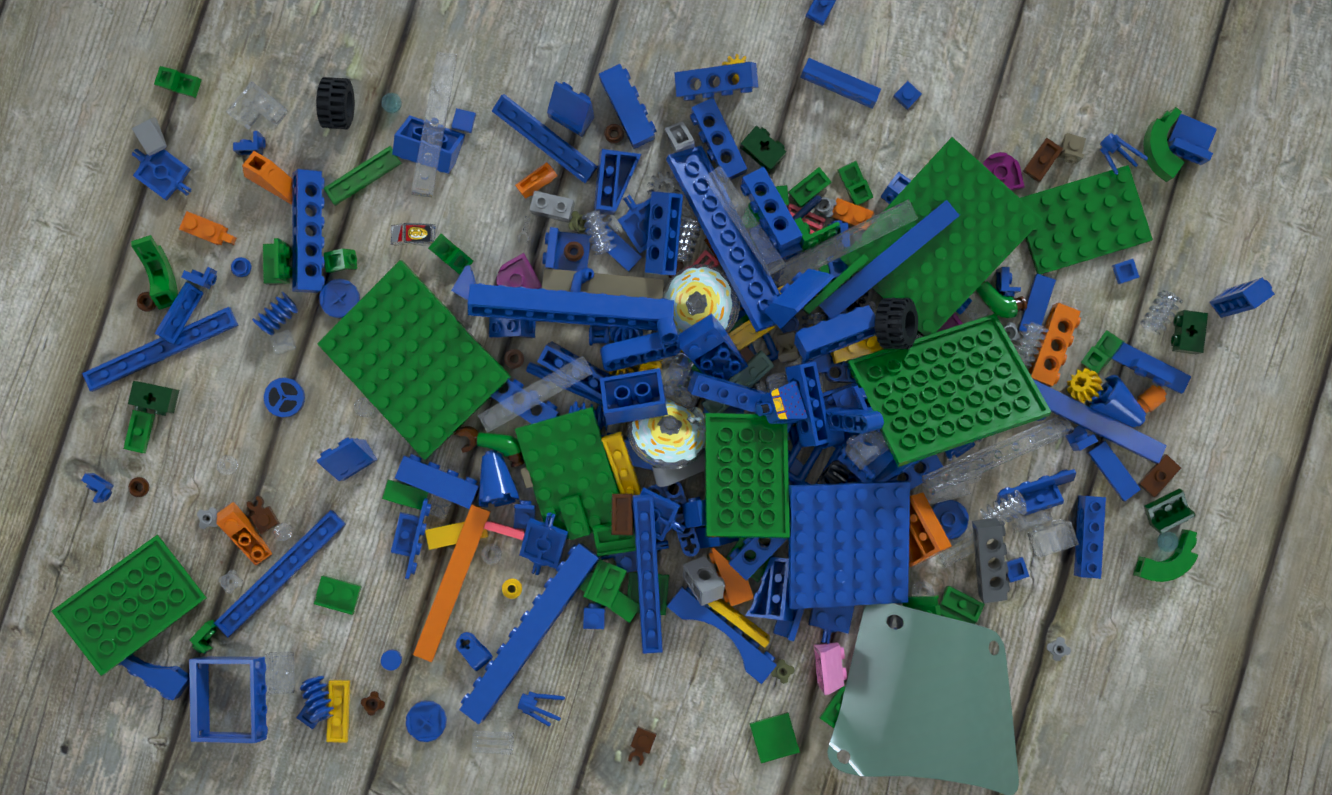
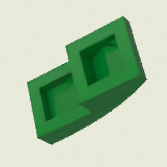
M160 66L154 85L196 98L202 79L181 73L175 69Z
M857 161L837 169L855 205L874 198Z
M441 233L428 248L459 275L465 266L471 265L474 262Z
M1106 330L1097 344L1091 347L1081 363L1099 374L1125 341Z
M387 479L382 499L421 510L423 501L427 498L429 492Z

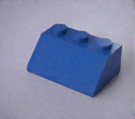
M409 115L394 135L392 155L449 174L456 164L465 134Z
M807 269L803 274L798 272L791 279L793 281L791 285L787 283L779 290L781 295L777 296L775 294L767 301L769 306L764 312L781 329L834 276L813 269Z
M660 368L600 378L603 411L607 425L668 415Z

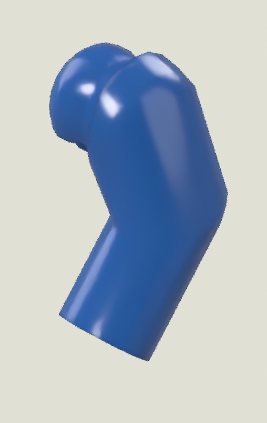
M583 268L573 275L570 292H580L582 284L594 277V271L590 268Z

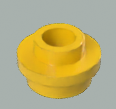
M514 578L506 580L502 585L504 596L509 599H515L522 593L520 581ZM510 585L515 586V592H510L508 587Z

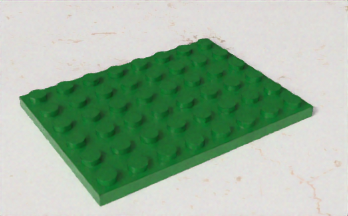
M953 137L946 142L840 257L844 263L850 266L865 253L869 261L855 272L857 274L947 200L960 216L872 287L883 298H911L917 309L918 330L924 336L935 334L1043 220Z
M399 260L317 343L424 460H427L511 378L504 368L403 260Z
M996 314L915 339L910 349H884L848 361V367L858 387H862L867 396L865 401L868 407L871 406L873 411H878L883 416L884 425L880 431L898 467L1048 417L1051 414L1050 408Z

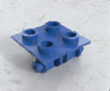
M869 433L861 434L849 447L846 446L841 451L842 454L837 458L862 482H872L894 459L892 454Z

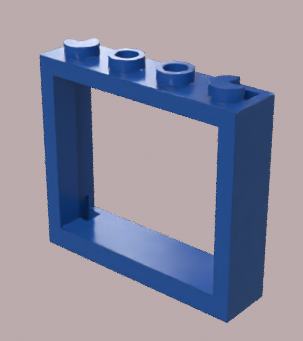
M201 656L189 659L191 742L257 743L267 739L265 657ZM209 664H250L251 733L210 732Z

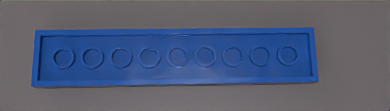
M702 145L669 154L666 161L755 331L758 332L776 325L764 310L769 306L767 301L775 294L777 296L781 294Z

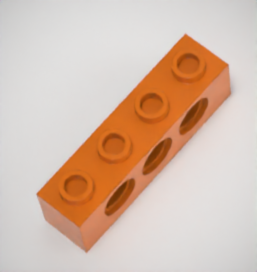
M1061 303L1052 305L1028 370L1034 380L1048 387L1057 384L1060 378L1059 369L1065 364L1067 359L1066 350L1072 345L1074 336H1072L1073 331L1079 326L1081 317H1079L1081 311ZM1059 322L1065 325L1064 332L1058 329ZM1052 341H1055V342L1058 343V350H1057V351H1054V350L1052 349V347H1051ZM1046 359L1049 360L1052 364L1050 370L1046 369L1044 366V362Z

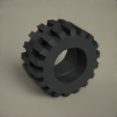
M323 77L318 85L316 96V111L320 126L322 128L348 130L353 121L355 108L352 83L347 78Z
M911 298L882 299L875 316V332L878 343L883 349H910L915 342L918 331V314L915 303Z

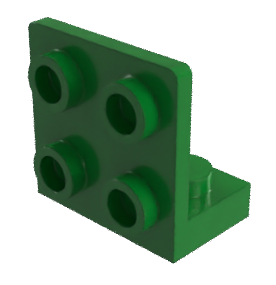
M801 217L795 219L794 221L802 233V239L799 242L802 248L801 253H810L820 244L827 245L833 242L840 223L835 222L809 234L810 228L806 222L803 223Z
M274 238V244H263V280L266 285L290 284V278H292V268L289 266V259L292 258V249L289 247V244L279 238Z

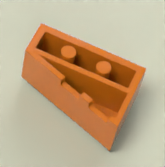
M923 492L910 496L909 568L921 564L952 547Z

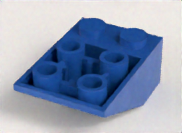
M557 81L555 82L547 110L548 117L583 137L594 119L590 97L582 92L579 94L574 92L573 88L565 82H562V84Z
M712 313L678 334L680 349L704 374L727 380L748 367L747 362Z
M347 437L338 443L339 447L333 450L331 448L325 450L320 454L321 458L316 460L318 464L338 481H344L377 461V458L366 440L358 438L349 439Z

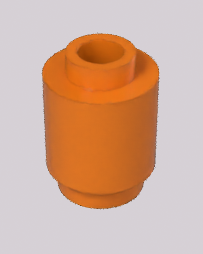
M1152 385L1137 397V402L1145 413L1152 412L1166 401L1165 396L1167 393L1161 386L1156 387Z

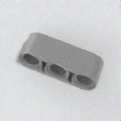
M702 447L696 457L689 461L682 459L677 462H665L662 460L655 463L652 468L657 486H669L704 471L705 448Z

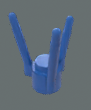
M1110 133L1100 143L1102 146L1100 151L1105 155L1115 175L1118 174V170L1109 152L1114 154L1118 151L1132 165L1138 166L1133 158L1121 148V145L1143 160H1148L1147 156L1123 141L1117 134Z
M531 691L528 695L522 694L518 704V709L522 710V713L530 715L547 726H551V723L535 714L534 711L557 721L561 720L560 717L536 707L538 701L535 698L564 700V696L537 694Z

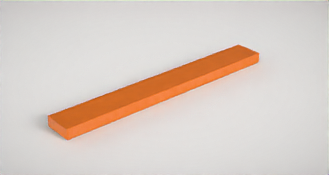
M474 504L471 505L413 653L414 656L429 662L433 661L491 511Z

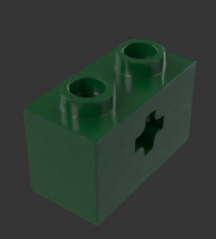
M756 125L741 142L740 149L770 173L783 159L787 151L784 150L785 146L780 141H774L769 137L770 133L765 128H759ZM765 145L768 146L767 150H766V149L763 150V151L760 150V149H761V146H762V147H764Z
M1189 310L1177 312L1173 319L1175 331L1171 337L1172 351L1195 355L1204 353L1208 313Z
M133 381L128 404L134 405V410L147 412L148 408L153 409L154 414L166 416L167 413L175 412L180 390ZM151 397H155L156 400L152 401Z

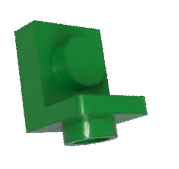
M342 248L324 253L326 273L347 269L356 270L358 268L356 252L353 249Z
M213 620L206 622L189 640L192 643V647L199 653L205 654L212 649L206 641L215 634L214 629L217 626Z

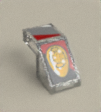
M401 223L391 225L390 245L413 244L426 246L431 245L436 239V224Z

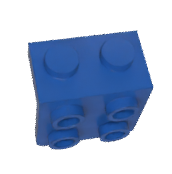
M550 227V231L546 232L545 244L548 245L547 252L543 253L542 264H545V267L548 269L579 271L583 268H588L591 237L586 234L560 232L558 228ZM573 241L580 243L584 249L583 257L576 262L569 261L564 255L565 246ZM575 248L570 251L571 255L578 253V250Z

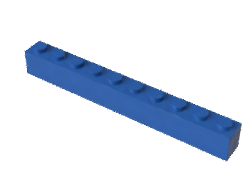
M482 283L470 284L467 303L468 315L656 331L658 320L664 317L673 318L674 300L665 298L653 299L629 297L626 295H607L604 293L555 291L543 288L506 287L504 285L494 286Z
M579 543L577 546L574 544L568 552L569 558L566 562L562 561L558 565L556 576L554 578L550 577L544 585L546 590L542 595L538 594L532 602L533 608L530 612L527 610L522 615L520 626L518 628L514 627L508 635L510 640L507 644L503 643L496 652L498 654L497 658L494 661L491 660L484 670L487 672L483 677L479 676L473 684L474 690L471 694L467 693L460 703L463 705L459 710L478 725L486 719L601 558L584 544Z

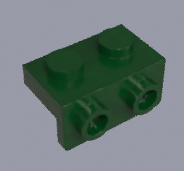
M1180 488L1144 506L1150 526L1159 533L1169 531L1171 528L1185 523L1196 516L1195 512L1189 508L1184 491Z

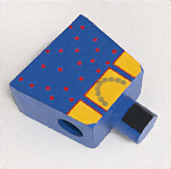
M797 381L788 383L761 396L762 403L756 405L758 416L766 415L770 424L798 423L808 418Z

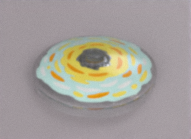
M696 264L680 270L670 279L663 293V298L674 300L673 320L678 334L711 313L724 327L726 332L729 333L739 315L740 300L726 273L711 265Z
M665 394L668 415L628 422L627 435L632 449L645 462L663 469L683 468L696 461L705 449V417L690 401L676 395Z

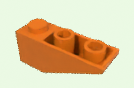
M253 151L242 165L244 177L292 205V178L271 160Z
M234 502L217 513L216 524L255 566L272 555L271 550L248 517Z
M710 547L712 552L708 553L710 560L713 564L717 565L718 571L716 573L725 582V591L723 593L725 603L730 602L732 607L754 599L748 580L746 581L729 565V561L717 549Z

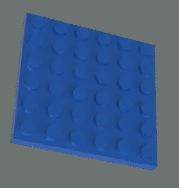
M909 481L789 485L788 607L790 609L908 602Z

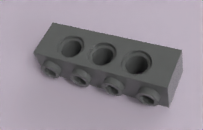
M997 518L972 521L978 596L983 604L1008 600L1007 592H1010L1008 580H1006L1008 565L1004 558V555H1007L1006 544L1003 543V536L1006 535L1004 524H1001ZM990 539H994L991 544H987ZM995 558L993 562L988 563L990 559ZM997 577L994 581H990L991 578Z

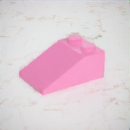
M838 642L815 644L814 654L817 683L824 695H829L843 687L844 680H847L846 668H842V660L845 659L844 648L840 647Z

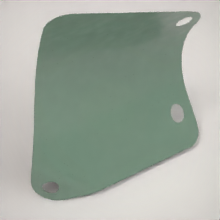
M893 603L866 605L862 614L840 712L827 751L832 765L844 773L863 777L910 776L979 786L1004 795H1014L1019 786V774L1007 659L1004 643L995 631L979 625ZM890 615H898L903 619L904 624L900 629H892L887 625V618ZM991 641H996L999 645V652L996 655H992L989 651ZM840 750L849 752L850 760L847 764H843L838 760L837 753Z

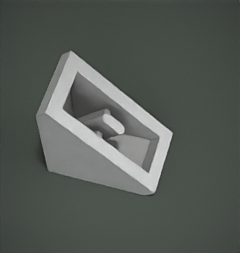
M155 117L132 128L149 156L167 147Z
M683 121L664 128L674 153L695 147L694 139Z

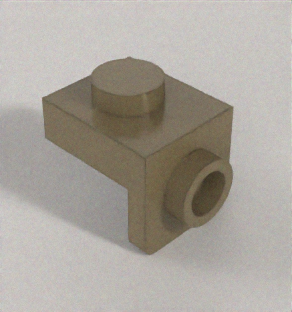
M795 330L777 335L780 346L778 353L780 363L794 362L800 358V353L794 344Z

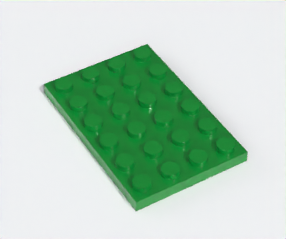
M1129 165L1117 168V175L1114 174L1113 170L1020 198L1043 219L1025 238L1037 274L1049 273L1153 240Z
M593 406L515 429L522 455L533 483V490L543 522L546 520L547 513L555 514L553 526L567 531L558 501L579 495L591 533H593V526L612 523V494H619L601 440L602 435Z
M705 414L706 537H790L787 424H770L766 415L758 416V414Z
M157 534L51 612L100 676H104L205 601L207 597Z

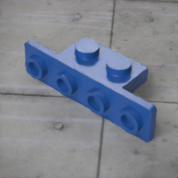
M1126 343L1121 346L1112 358V360L1134 370L1135 374L1152 379L1153 383L1159 386H1166L1180 394L1184 393L1191 379L1190 375Z
M1066 469L1050 477L1048 475L1042 476L1037 481L1023 482L1014 488L1006 487L998 492L997 502L1001 504L1017 499L1025 516L1062 505L1064 499L1057 486L1074 481L1076 471L1075 469L1069 471Z
M429 498L424 499L420 516L402 512L399 515L391 553L410 557L405 579H409L411 574L415 575L417 563L414 562L415 555L420 554L422 543L418 542L420 535L424 536L427 526L423 521L425 516H429L431 504H428Z

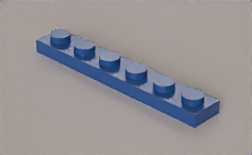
M505 94L500 96L492 109L494 114L582 182L587 183L598 168L597 165Z

